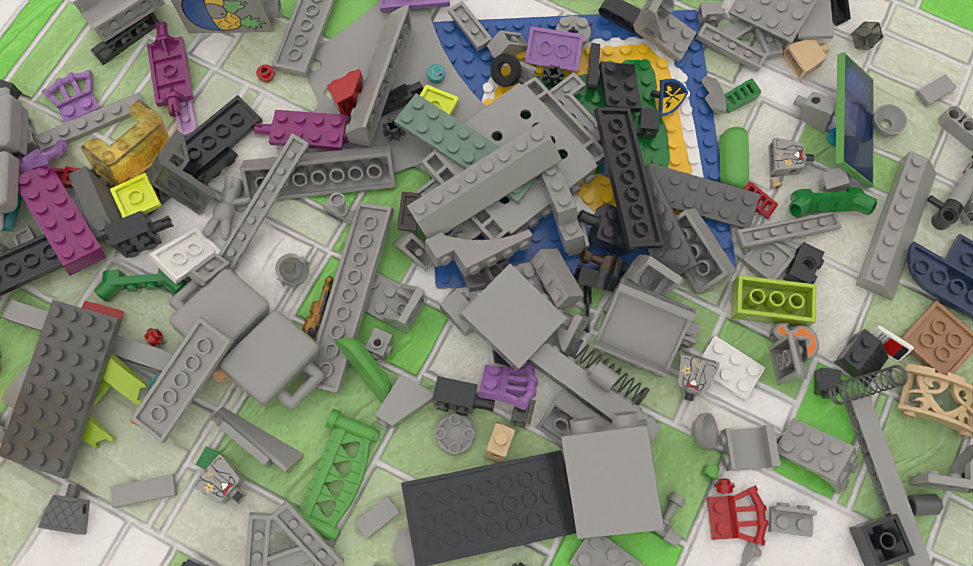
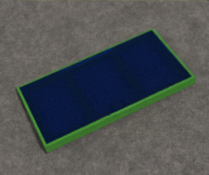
M843 52L837 54V105L835 106L836 165L865 187L871 188L873 187L872 117L874 114V79Z

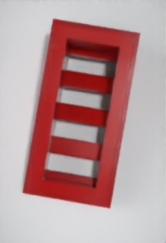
M749 181L744 190L760 194L755 212L769 219L778 203ZM761 200L764 202L762 206L758 205ZM767 204L770 205L768 211L765 210Z

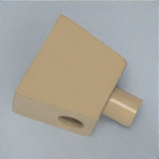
M807 39L787 45L782 56L799 81H801L823 64L827 58L826 53L830 49L827 43L819 45L815 39Z
M496 422L484 458L495 463L504 462L516 429Z

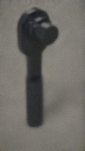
M584 285L585 315L590 318L592 287ZM590 320L584 329L586 333H590Z

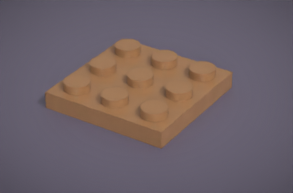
M937 300L932 302L901 337L902 340L914 347L911 353L924 365L935 368V373L939 372L946 376L948 372L954 374L973 353V331Z

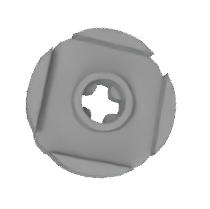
M577 16L562 17L556 26L558 31H575L576 34L584 35L582 46L589 42L591 30L585 18Z

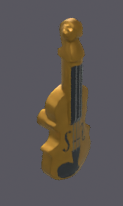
M331 276L326 277L320 300L312 302L311 309L309 310L310 316L304 319L305 323L303 324L302 331L314 341H316L332 289L333 277Z

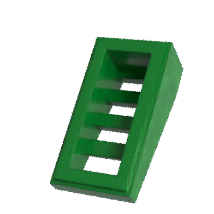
M752 78L724 94L726 111L728 113L759 97L761 90ZM728 98L732 100L734 105L729 102Z

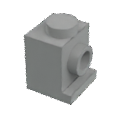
M722 1L700 3L697 10L700 27L705 22L709 25H714L725 18V9L722 8Z

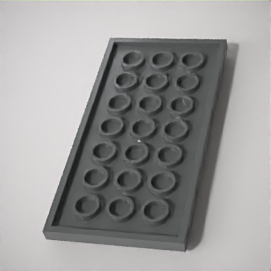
M52 300L0 446V457L62 479L69 478L123 321L122 319Z

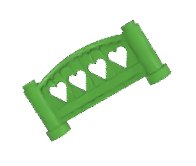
M332 409L325 427L333 431L301 506L296 508L323 538L336 541L340 532L337 524L353 503L360 489L367 468L370 444L372 441L377 442L380 431L375 427L342 415L341 411ZM359 442L360 448L356 450L357 456L350 458L341 445ZM351 461L352 468L348 470L349 475L346 478L341 477L334 467V463ZM342 480L344 487L340 489L341 494L339 497H334L325 483ZM334 500L336 506L332 509V516L325 517L316 503Z

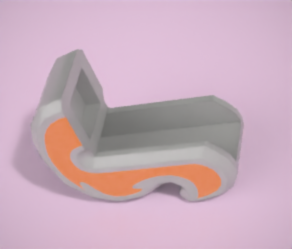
M781 322L771 328L769 337L773 343L789 333H792L797 338L803 350V362L811 360L818 353L819 341L817 334L811 327L797 325L790 330L788 329L789 323Z

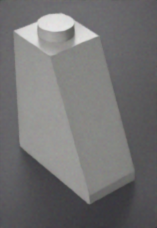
M400 374L375 414L376 418L379 419L377 423L385 428L389 426L392 428L397 427L430 404L433 393Z

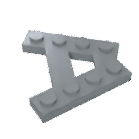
M740 19L723 31L705 22L696 37L698 41L757 72L760 70L765 59L778 57L783 54V49L777 37ZM753 30L759 44L751 47L739 39Z
M286 500L272 513H249L245 566H297L309 561H313L317 566H341L344 563V559L289 500ZM282 530L297 544L269 554L270 535Z

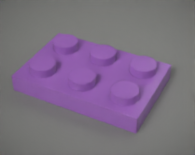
M531 26L525 63L550 67V64H552L553 66H560V69L577 72L584 35Z

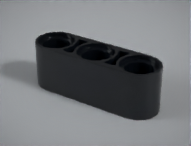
M604 0L598 10L599 14L622 28L639 35L636 33L633 24L641 9L624 0Z

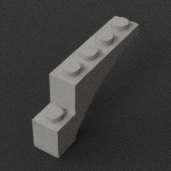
M556 164L540 174L552 208L560 240L565 252L568 253L584 248V234L577 221V206L559 165Z
M528 229L505 238L468 240L446 236L441 232L425 240V251L436 268L441 265L445 266L454 260L464 277H467L469 275H476L487 266L495 265L503 258L511 257L519 250L527 249L531 244L533 235Z

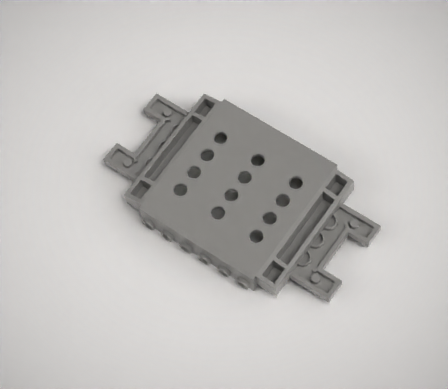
M574 72L551 90H548L536 76L522 85L518 83L464 123L499 147H502L532 128L535 124L541 122L549 136L555 140L554 145L557 151L563 150L568 155L558 165L573 196L581 190V186L585 183L588 185L595 179L594 175L597 167L605 161L603 148L599 144L601 139L596 119L574 97L586 86ZM527 111L531 114V117L525 120L521 118L520 114ZM500 133L503 138L500 141H495L492 139V135ZM434 150L421 161L422 168L432 179L414 193H421L424 196L464 169ZM539 175V179L533 183L518 204L511 199L507 204H503L499 200L454 228L447 236L475 240L482 235L485 240L505 238L521 233L528 228H534L539 223V219L543 216L546 218L552 213L541 176Z

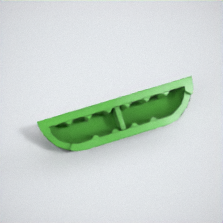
M731 127L725 130L719 139L721 183L724 182L727 185L744 189L749 179L748 133L742 127Z
M344 337L334 341L378 400L383 403L391 390V382L366 347L359 340L352 337Z

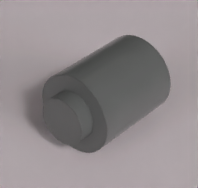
M936 494L909 495L907 497L914 516L939 515L941 510H943V502Z

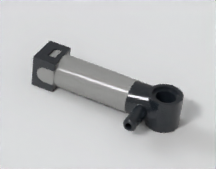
M973 161L968 164L963 172L964 175L944 203L933 195L927 198L929 203L939 209L931 218V223L936 229L945 230L956 223L960 213L973 196Z

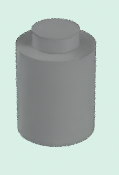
M594 362L588 370V373H590L588 378L607 392L620 376L602 362L598 364Z

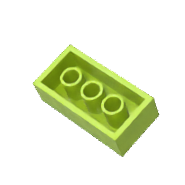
M739 275L732 282L731 319L773 324L787 322L789 326L805 325L809 327L816 322L817 285Z

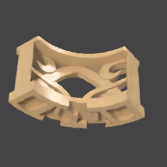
M907 364L908 380L903 386L900 403L897 406V409L903 413V416L912 419L919 417L954 430L961 437L972 438L973 383L968 384L965 382L964 377L950 372L946 376L939 372L935 373V368ZM916 378L918 389L911 390L913 380ZM932 382H935V383L938 384V389H936V390H929V388H933V387H934V386L932 385ZM947 387H950L954 400L960 406L952 411L944 412L931 394L941 393ZM910 394H921L922 397L912 400V402L917 401L920 403L919 408L908 405Z

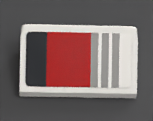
M877 326L870 331L871 334L882 342L888 357L896 362L901 361L914 348L882 326Z

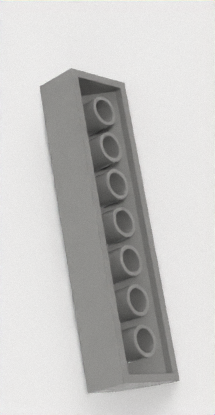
M409 5L391 12L388 20L384 22V32L379 36V45L374 50L373 62L369 63L367 78L363 79L362 92L358 93L356 108L352 109L350 124L346 125L345 134L348 136L350 143L371 147L383 113L382 111L388 99V94L392 88L412 31Z
M540 122L412 202L407 207L427 238H431L441 232L445 235L558 164L562 159L551 137Z
M391 145L304 154L276 200L327 195L335 192L346 193L396 187ZM277 157L251 159L242 162L240 172L246 197H254Z
M910 151L900 160L856 282L857 286L889 300L894 299L907 261L908 248L916 235L936 176V171L927 157Z

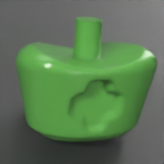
M716 464L704 466L701 474L706 477L707 482H710V480L718 479L720 468Z

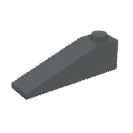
M86 166L69 173V179L95 237L101 241L109 239L104 226L123 218L111 190Z

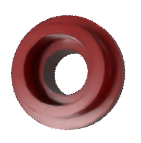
M264 64L258 67L256 75L259 80L270 82L274 78L275 72L272 66Z
M149 328L144 335L146 341L154 347L164 342V336L158 329Z
M721 478L718 479V482L714 483V487L717 493H733L735 483L731 482L730 479Z

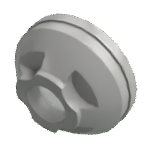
M885 104L874 112L872 123L879 133L885 136H895L905 129L907 117L898 106ZM881 121L888 122L890 127L888 129L882 127Z
M709 412L699 414L695 421L692 422L691 436L703 449H714L718 441L717 424L714 416Z

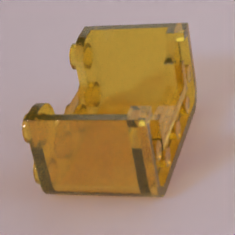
M140 99L133 103L129 109L131 117L137 123L109 146L101 139L94 138L80 147L93 170L113 187L139 176L149 168L170 139L162 117Z

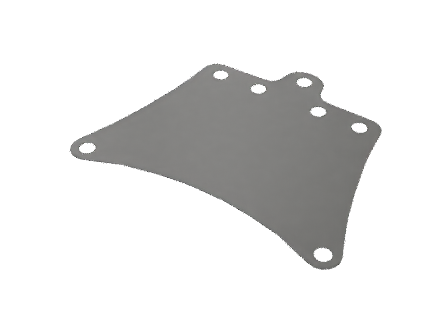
M378 2L363 16L317 48L313 61H320L322 66L318 71L309 69L307 78L318 98V106L312 112L341 115L333 100L324 96L327 85L333 80L340 79L350 71L360 69L363 79L367 78L369 63L373 62V53L375 48H378L379 36L384 32V22L388 20L390 13L393 11L381 12ZM428 8L411 9L412 31L391 90L403 84L412 85L420 81L423 88L427 84L459 97V102L451 116L464 124L486 108V106L468 88L448 59L435 32ZM433 64H439L445 70V78L440 83H432L427 77V69ZM406 105L383 117L381 116V125L376 130L371 147L391 145L394 173L422 164L421 161L434 151L406 131H404L405 136H401L399 141L393 139L389 141L388 136H384L383 131L385 129L383 124H386L389 118L396 119ZM351 116L348 117V123H349V124H350V121H351ZM497 133L492 135V139L495 141H499ZM349 141L343 145L345 149L368 147L350 143Z

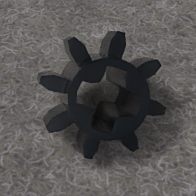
M550 64L548 69L544 68L542 81H546L547 87H555L563 81L565 72L560 70V66Z
M390 118L386 124H383L385 129L383 134L388 136L389 141H392V139L399 141L401 136H405V132L394 124L395 119Z

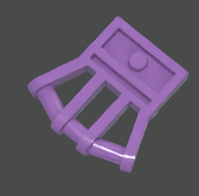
M85 70L83 73L70 72L62 79L60 77L55 79V82L49 88H44L41 91L56 105L64 123L100 109L93 93V74L91 70ZM77 80H86L85 92L82 93ZM69 83H72L77 94L72 98L65 87ZM59 88L65 99L63 102H60L53 96Z
M58 140L56 145L43 151L36 148L32 152L27 153V155L20 156L19 173L46 165L51 160L60 157L67 151L68 143L65 140Z
M531 363L525 364L517 371L509 368L507 365L504 367L485 365L479 389V398L504 401L525 410L529 406V401L537 393L538 378L534 374V365Z

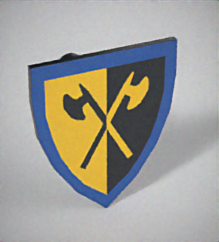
M663 79L660 80V91L652 90L650 96L659 99L660 117L673 113L683 103L688 91L678 80Z

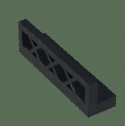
M154 12L106 42L102 41L90 51L102 65H105L156 28L155 24L159 20Z

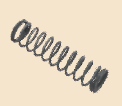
M580 339L570 352L569 356L573 357V359H576L585 350L580 359V364H582L590 355L591 357L586 365V368H589L597 359L598 361L596 364H598L602 358V354L598 355L595 358V360L589 365L591 359L593 358L596 352V349L592 350L589 353V355L582 361L590 346L589 344L586 345L584 349L576 356L579 348L584 342V340ZM609 358L604 360L602 363H605V365H607ZM613 363V364L609 367V368L612 367L611 370L614 369L615 363ZM619 368L616 371V373L618 372V375H620L622 368ZM625 373L614 383L612 388L625 377L618 392H621L631 382L625 393V397H627L638 386L631 402L639 396L635 402L639 406L650 389L645 387L637 394L641 387V382H639L630 390L635 377L631 378L623 386L628 377V373Z
M894 365L867 373L866 375L833 383L830 385L828 393L833 403L843 405L846 402L858 400V398L862 399L864 396L868 397L888 389L891 390L894 387L903 386L907 383L908 376L902 366ZM893 368H898L903 372L905 380L902 384H900L899 374ZM892 371L898 375L899 383L895 382ZM888 373H889V378H890V380L893 382V385H892V384L889 382V380H888V377H887V374H888ZM882 375L887 380V387L883 384ZM876 377L881 382V388H879V386L876 383ZM870 378L875 383L876 390L872 388L870 384ZM864 381L868 383L870 392L865 388ZM858 383L862 385L864 394L860 391ZM852 385L856 387L858 396L854 393ZM836 386L839 387V393L843 402H839L835 396L834 390ZM847 387L851 391L852 398L848 395Z

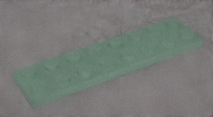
M417 93L394 120L395 125L464 170L500 148ZM539 176L511 192L506 197L518 204Z

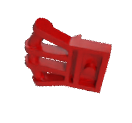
M756 485L734 496L706 498L711 540L739 538L756 545L765 546L766 541L764 537L767 525H769L765 516L767 508L757 492L758 488ZM750 495L755 506L736 507L735 501ZM756 511L757 521L738 522L737 512ZM758 526L756 537L740 533L739 527Z

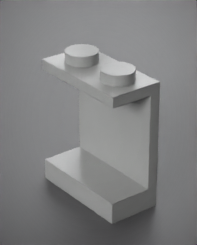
M774 425L734 430L726 428L720 431L719 443L723 446L722 463L726 467V471L781 466Z

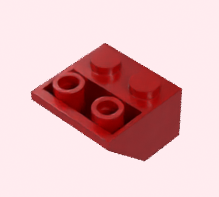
M360 69L350 71L346 76L333 80L327 85L331 98L341 115L350 117L352 109L356 108L358 93H361L363 89V76Z

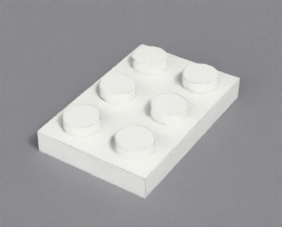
M195 227L150 253L149 259L177 284L188 277L189 270L214 252L219 254L221 250Z
M717 336L712 338L701 357L718 361L720 364L712 381L743 401L747 400L765 370L764 366Z

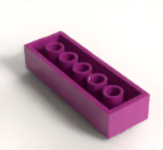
M50 163L19 174L18 191L69 276L107 258Z

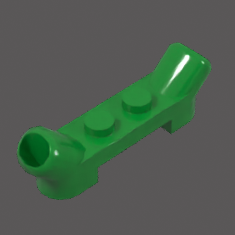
M847 187L846 192L813 193L811 189H799L794 191L790 197L789 212L796 218L811 212L857 211L868 216L874 212L877 199L865 194L859 187Z
M159 268L158 274L126 276L119 269L107 270L102 273V282L95 288V293L106 302L110 301L120 290L134 292L141 288L156 290L157 287H166L175 295L187 282L183 279L175 284Z

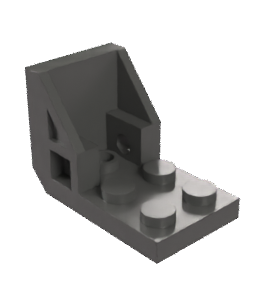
M176 130L159 152L146 174L150 184L200 215L216 192L183 171L189 162V156L184 135Z

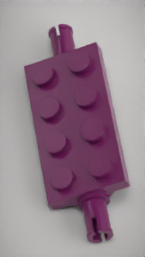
M160 21L161 27L159 22L155 24L157 36L154 43L147 44L155 104L158 108L168 105L169 115L176 117V112L177 116L181 115L179 103L194 99L184 39L182 36L171 37L168 34L167 23Z
M275 110L271 124L255 123L254 126L256 135H270L268 142L270 145L285 146L292 133L310 144L308 148L343 150V145L349 141L348 136L345 134L348 123L347 115Z

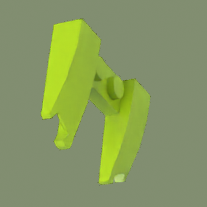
M111 354L92 410L111 386L139 406L143 401L139 399L141 387L148 388V385L117 356ZM90 414L82 440L95 449L100 448L98 442L107 439L108 442L115 441L116 437Z

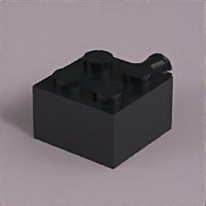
M605 203L596 209L595 215L584 210L579 212L577 221L591 226L588 237L589 244L618 256L631 251L626 249L617 207Z
M141 210L109 223L104 227L111 246L125 258H132L142 251L156 248L157 245L162 243L158 232L174 227L169 215L152 222Z
M437 376L432 398L433 405L437 407L436 410L442 412L454 410L456 414L463 416L473 414L475 408L493 412L495 400L479 398L477 394L478 384Z

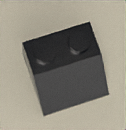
M863 329L852 337L834 363L851 377L855 378L880 370L889 357L882 342L869 331ZM864 381L865 387H868V383Z
M897 513L849 527L864 566H887L915 555Z

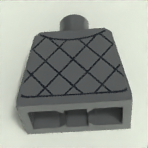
M69 484L65 496L53 495L38 528L86 535L90 501L79 498L82 486Z

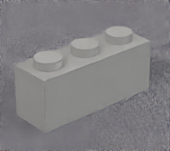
M557 248L541 249L533 257L531 263L556 308L573 307L584 296Z

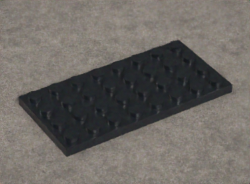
M561 450L401 483L415 566L434 565L577 533L569 482Z

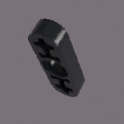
M591 43L587 91L596 92L600 58V44Z

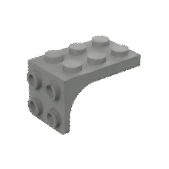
M794 418L777 445L780 457L820 476L834 488V492L837 494L841 490H846L850 481L848 477L851 473L854 474L859 466L855 446Z

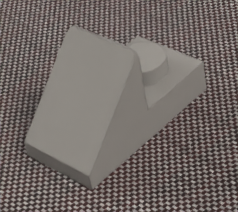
M576 313L571 318L569 327L561 324L556 329L562 351H572L590 320L588 316Z

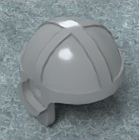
M293 253L281 256L275 266L276 274L278 275L277 280L283 286L300 285L308 277L309 262L303 256L299 257Z

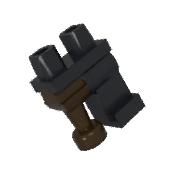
M583 248L580 262L584 264L593 262L598 264V266L594 270L577 265L574 278L577 284L613 292L620 282L617 279L619 272L626 273L630 264L623 261L622 258L603 254L602 256L592 254L591 249Z

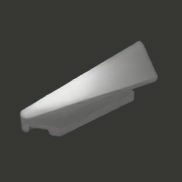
M221 407L211 418L220 429L266 467H269L274 462L284 472L290 473L304 456L303 453L224 407Z

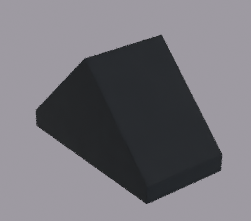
M830 0L832 23L835 26L851 19L848 0Z

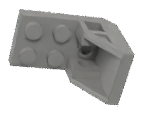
M647 0L633 24L636 33L679 62L686 53L696 32L671 14L675 7L674 0Z
M641 254L633 260L622 277L623 280L666 296L677 287L683 279L653 257ZM619 283L602 307L606 312L610 307Z
M376 274L365 313L408 334L427 301L425 290L418 286L402 284L400 287Z
M973 444L968 445L949 466L948 476L941 475L939 471L918 472L917 476L909 477V485L968 494L973 493Z

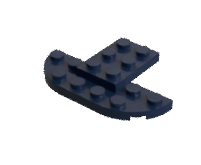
M959 234L956 236L945 259L915 241L912 242L907 252V265L912 278L918 286L928 294L973 318V241Z

